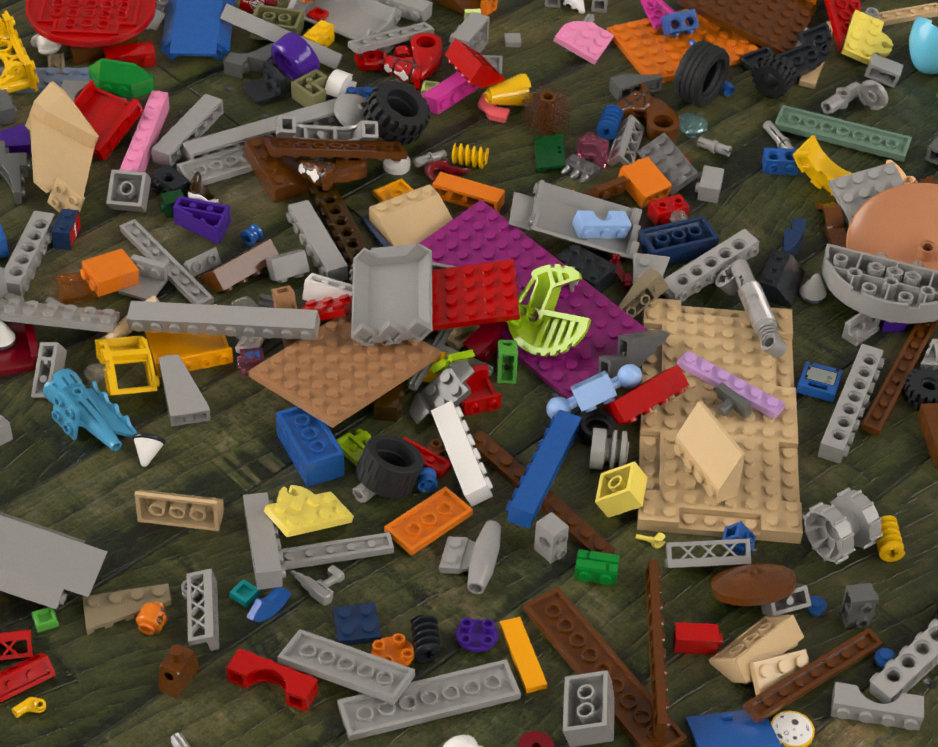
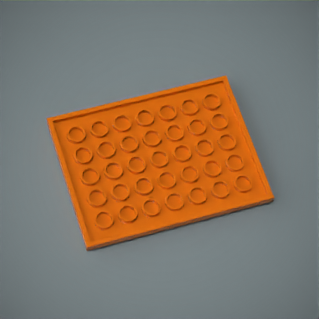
M683 9L676 12L687 11L689 9ZM697 13L699 28L695 29L692 34L685 35L684 32L680 33V36L672 38L670 35L664 36L663 28L654 30L649 18L607 27V31L614 36L612 39L640 75H660L663 77L662 83L674 80L678 65L686 51L690 48L689 41L691 39L695 40V42L705 40L725 49L730 59L729 67L742 64L739 56L759 49L754 42ZM685 20L686 25L689 26V21Z

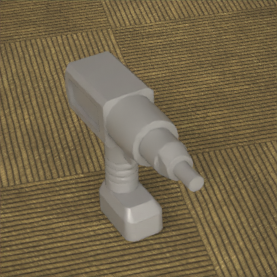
M334 565L328 568L329 578L324 581L321 579L315 581L302 573H297L294 570L291 571L297 581L301 583V586L309 591V595L324 606L330 604L333 600L334 591L329 587L345 579L344 572Z

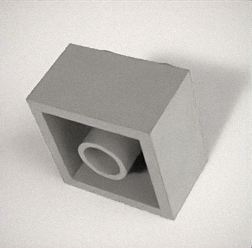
M111 169L106 204L112 210L146 212L151 178L146 172Z

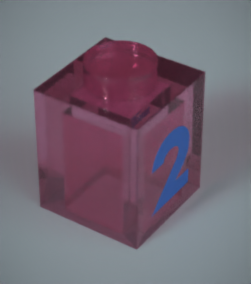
M263 347L240 349V357H236L237 369L241 368L242 376H249V370L264 361Z

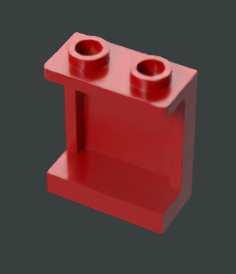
M487 364L472 366L475 373L466 380L471 389V394L459 404L464 417L501 408L502 395L501 393H496L488 377L489 368Z

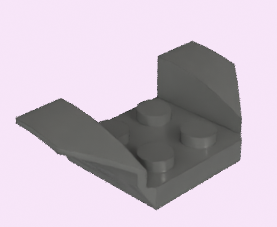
M467 360L449 363V367L420 393H416L409 413L417 424L428 414L433 417L431 410L449 401H452L455 407H457L471 394V389L466 380L475 371Z

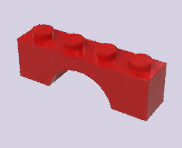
M239 648L226 667L227 681L246 689L259 682L275 683L284 690L286 705L304 712L308 710L318 694V679L309 674L298 672L291 667L275 663L271 659L257 656L251 651Z

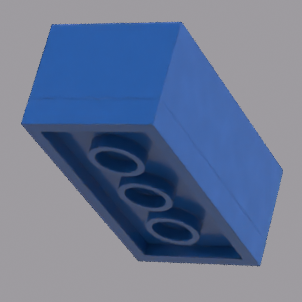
M297 406L276 412L277 436L307 488L344 476V452L327 424Z

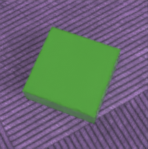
M47 607L32 612L38 633L59 627L53 608Z

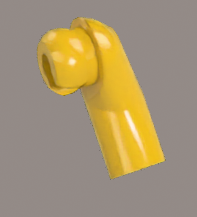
M29 697L11 710L17 718L26 712L41 713L46 708V702L42 698Z

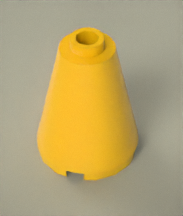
M518 74L504 82L487 88L484 93L485 100L491 105H526L525 103L530 101L529 98L531 97L527 94L531 83L526 74Z

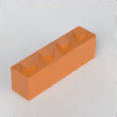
M443 172L438 174L432 184V187L439 193L443 201L470 208L482 200L499 213L504 205L505 190Z

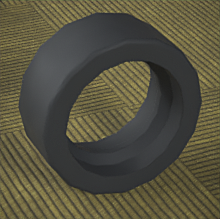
M590 411L584 414L579 424L580 439L585 444L591 446L593 432L589 431L586 427L595 424L606 427L609 430L607 431V438H612L617 424L610 414L604 411Z

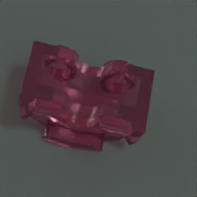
M588 132L585 136L578 138L577 155L584 159H594V164L605 168L607 165L609 141L595 136L592 132Z

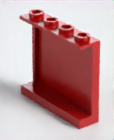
M90 80L84 86L81 93L73 100L74 104L99 136L94 147L93 156L103 161L107 159L144 111L139 100L133 99L129 102L97 88L93 80Z

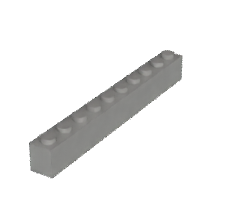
M338 98L280 114L296 116L297 124L336 126L341 124L334 112V104ZM277 116L182 143L183 157L186 161L244 145L245 140L254 137H276L275 119Z
M131 301L126 318L130 330L136 332L190 333L193 335L246 336L249 338L317 340L320 326L318 310Z

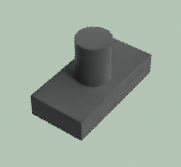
M723 382L716 386L717 397L723 401L717 407L720 415L726 416L732 409L745 419L751 415V405L747 400Z

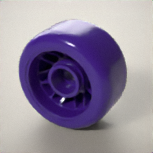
M286 33L271 47V54L276 65L293 81L320 68V63L314 50L296 33Z

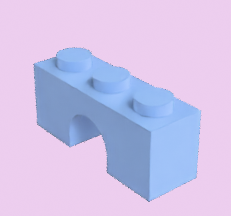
M577 211L572 221L578 239H626L632 227L625 211H609L605 221L599 219L594 211Z

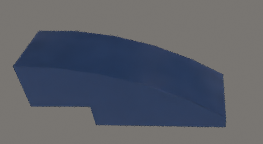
M792 218L791 228H785L782 241L783 252L790 253L793 257L797 254L803 241L807 219Z

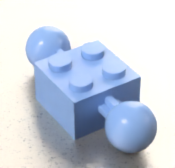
M626 364L619 369L617 376L611 379L606 371L598 373L570 386L574 396L568 399L563 397L552 398L546 407L547 414L552 419L553 416H557L559 410L571 413V410L578 406L581 412L586 411L588 413L597 408L596 405L602 402L605 405L614 401V397L617 396L615 389L619 387L627 389L637 387L642 381V372L636 365Z

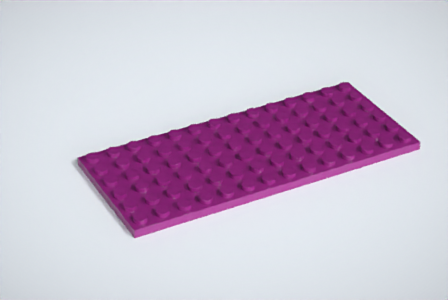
M482 200L419 243L432 250V262L458 267L514 259L518 296L533 277L531 275L533 270L549 264L555 266V264L564 266L562 262L516 226L510 225L507 219ZM582 279L579 280L578 286L575 285L574 292H570L569 284L561 287L554 311L590 318L591 323L584 338L575 347L571 345L569 351L563 354L559 352L557 356L553 357L550 354L548 357H542L540 354L538 356L533 355L517 344L518 360L563 398L568 399L574 396L570 386L598 374L599 356L617 354L618 335L648 330ZM536 281L527 292V296L521 303L522 305H528ZM506 323L500 340H514L509 331L508 323Z

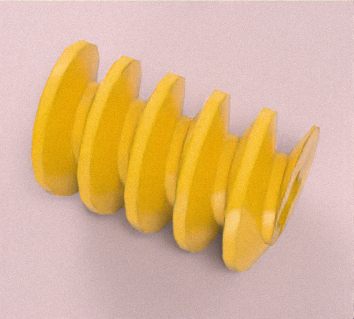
M456 142L454 143L452 150L453 164L459 161L460 165H463L465 162L466 166H470L472 163L473 167L479 165L480 169L487 164L489 148L483 152L482 147L476 151L475 145L470 150L469 144L463 148L462 143H460L459 147H456Z
M891 515L882 516L880 518H882L881 533L883 536L876 539L879 557L886 562H895L905 555L899 525L897 524L896 517Z

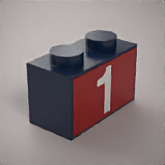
M61 208L51 231L53 248L72 249L81 228L79 210Z

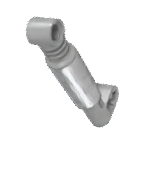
M744 259L736 260L717 275L715 285L727 295H734L738 292L753 330L761 339V348L773 358H780L785 354L787 344L781 340L777 330V321L759 282L755 280L748 262Z

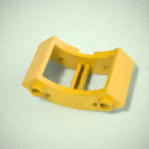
M143 336L95 340L96 357L101 365L106 366L104 377L108 396L157 391V387L160 386L159 376L155 375L147 339ZM143 362L148 386L118 389L114 365Z

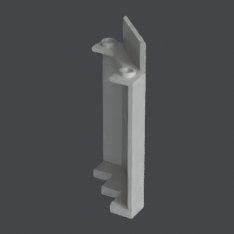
M291 0L288 5L289 9L304 10V21L314 25L318 22L307 18V13L315 7L329 11V17L324 21L334 25V33L351 40L400 28L396 25L401 19L402 11L375 0H315L303 4L302 0ZM398 44L382 47L379 50L382 52L384 50L388 54Z
M544 180L535 183L533 189L534 197L514 192L509 219L510 225L611 255L616 253L617 256L618 253L622 258L633 260V255L637 253L640 243L637 242L641 228L638 225L642 214L641 209L629 208L545 183ZM577 211H594L595 215L604 221L609 211H625L632 227L626 239H578L572 221Z
M418 242L409 245L372 248L371 250L363 248L353 258L351 339L366 347L382 342L390 345L400 344L402 340L413 339V342L422 341L433 331L432 250Z
M0 512V591L53 609H57L60 604L64 605L68 593L64 592L65 590L86 597L90 596L107 551L87 545L85 540Z

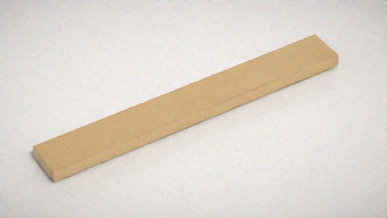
M938 3L878 12L879 20L884 22L883 26L914 21L916 17H937ZM827 21V24L831 30V34L834 35L830 21Z

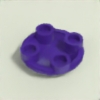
M464 618L460 621V626L455 633L456 641L466 650L474 652L486 651L492 648L498 640V632L494 621L491 619Z

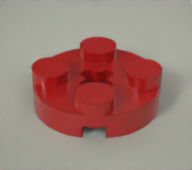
M379 48L374 51L363 52L362 54L355 53L354 62L360 71H382L387 54L384 50L383 52L380 51Z

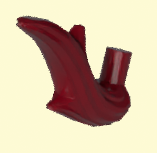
M449 160L428 163L424 168V172L433 183L436 179L435 173L443 172L455 176L467 174L471 169L454 167L448 164Z

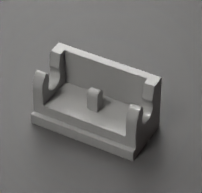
M858 313L845 322L842 338L854 346H858L880 329V319H873L865 314Z

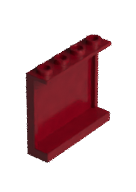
M3 321L17 334V342L12 348L0 351V377L36 370L39 350L33 324Z

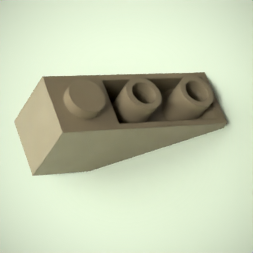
M650 268L635 281L619 305V308L634 318L670 287L661 274Z

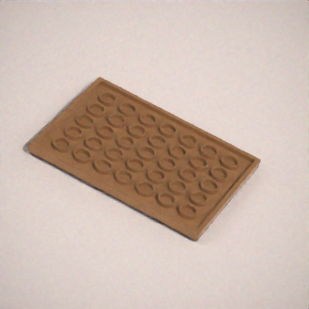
M351 310L346 317L332 319L319 327L317 340L299 339L250 369L249 377L333 428L440 358L441 351L423 340L413 342V339L402 340L400 344L386 345V342L366 347L351 339Z

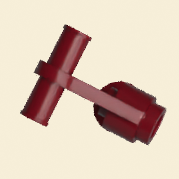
M615 253L609 262L617 266L616 277L621 283L623 290L629 291L633 286V274H625L619 261L621 256L617 253L616 257Z

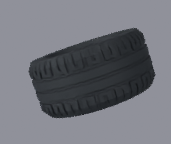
M705 40L692 44L682 57L675 74L674 91L678 98L698 107L711 103L720 92L728 74L730 59L727 51Z

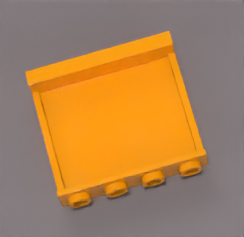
M144 331L155 370L159 377H161L159 357L179 354L188 371L233 363L232 347L229 348L225 335L211 336L208 334L193 335L190 333L174 334L171 332L155 333Z

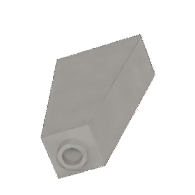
M179 354L159 357L160 372L171 427L210 421V408Z

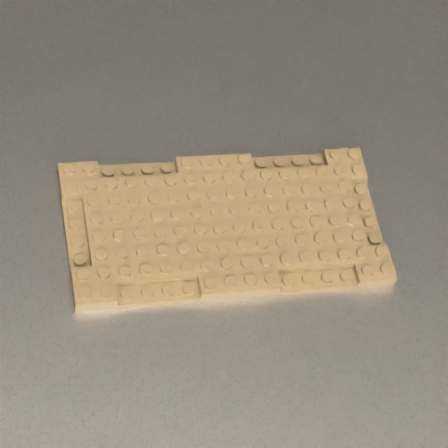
M659 298L643 309L642 326L647 330L660 329L670 333V335L642 363L641 384L664 370L676 366L677 361L687 351H690L786 404L785 409L775 419L752 407L751 415L747 419L733 409L726 416H722L717 411V407L723 403L717 397V388L681 369L690 384L684 388L686 392L677 397L673 394L668 397L669 402L661 406L658 404L652 407L653 411L644 416L642 413L640 414L639 467L648 478L643 506L637 508V530L723 537L725 527L742 521L756 536L755 540L801 543L803 524L802 504L799 494L797 452L799 443L793 369L792 309L771 308L777 321V330L781 340L787 344L786 352L780 358H773L761 348V339L754 332L746 311L681 306V300ZM701 400L745 453L737 496L717 504L712 497L708 496L702 484L697 482L694 474L684 466L685 463L674 451L676 435L697 402Z

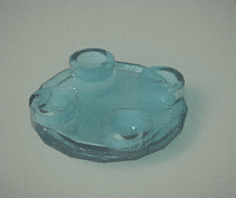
M684 113L678 116L680 120L679 130L686 133L688 137H695L696 134L707 130L708 123L703 116L694 113Z

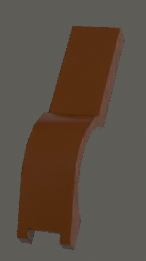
M833 201L816 202L817 211L823 210L825 215L826 236L829 244L846 248L847 234L844 229V219L840 205Z

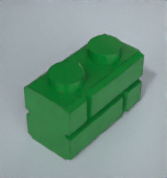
M578 549L574 579L584 583L596 582L605 586L616 585L620 555Z

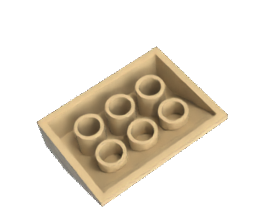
M430 184L369 207L370 222L390 246L420 243L453 220L439 193Z
M702 400L698 401L676 435L674 451L683 460L686 468L694 474L697 482L702 484L708 496L712 497L717 504L737 496L745 453Z

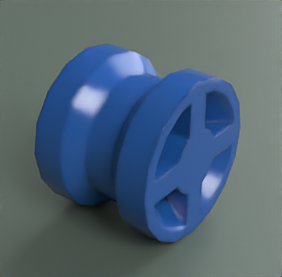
M251 224L248 229L241 232V238L248 246L255 245L256 241H260L264 237L263 231L256 224Z
M429 467L422 468L417 479L418 489L424 493L433 492L438 487L436 471Z

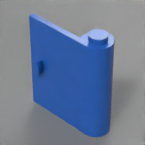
M745 710L685 717L697 747H784V744L780 743L768 718L756 724Z

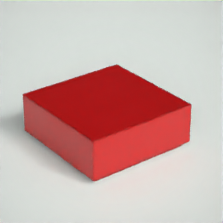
M315 7L307 13V18L317 22L320 20L324 21L329 17V11L319 7Z

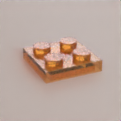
M80 272L55 275L61 303L72 304L98 300L97 294L90 289L88 282L83 280Z

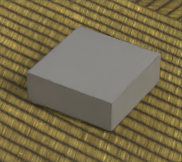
M504 33L505 47H521L520 33Z

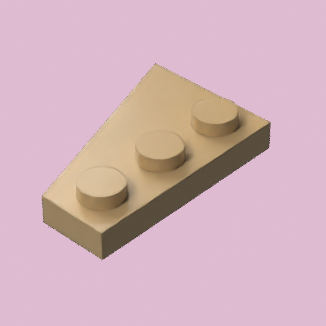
M806 649L750 662L749 668L756 696L808 665L809 660Z

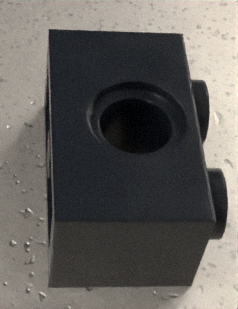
M167 164L150 173L151 187L159 193L181 189L184 197L188 195L189 179Z

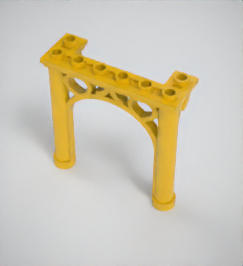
M6 10L2 14V18L0 17V48L8 47L7 49L0 50V59L5 64L4 71L0 76V90L6 89L8 94L27 88L38 91L37 84L39 79L37 74H35V63L33 60L30 61L17 30L13 28L16 25L14 17L10 16Z

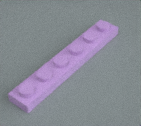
M687 351L677 361V365L681 369L714 387L723 382L747 400L752 408L773 419L785 409L786 403L690 351Z

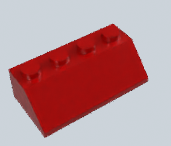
M456 38L445 53L449 58L448 62L455 66L454 68L474 87L478 85L481 88H485L505 81V78L478 51Z
M679 365L664 370L602 407L618 424L626 422L629 425L637 420V415L642 413L644 416L653 411L652 407L658 404L661 406L669 402L668 397L673 394L677 397L686 392L684 388L690 384Z

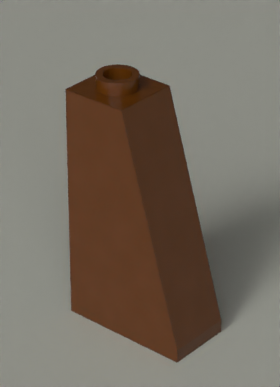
M938 403L921 404L917 418L934 467L938 468Z

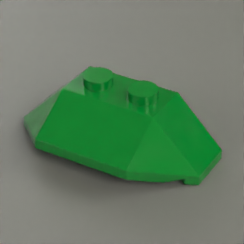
M101 58L88 67L89 79L93 80L95 86L115 96L133 99L155 90L154 76L148 74L134 63Z

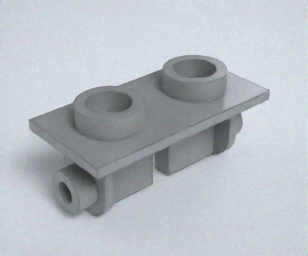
M217 247L185 261L182 266L194 277L220 265L221 261Z

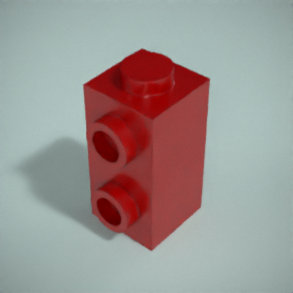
M675 622L673 631L674 653L717 654L718 647L722 646L723 634L719 633L718 624Z

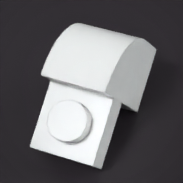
M339 69L334 70L327 80L325 86L326 94L338 98L347 92L348 87H356L357 82L352 81L353 74Z

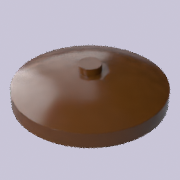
M751 563L733 566L719 572L711 580L712 595L723 603L737 606H756L773 603L788 597L797 587L794 571L786 566L774 563Z

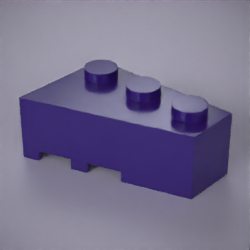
M179 196L173 206L175 224L220 244L231 223L230 206Z

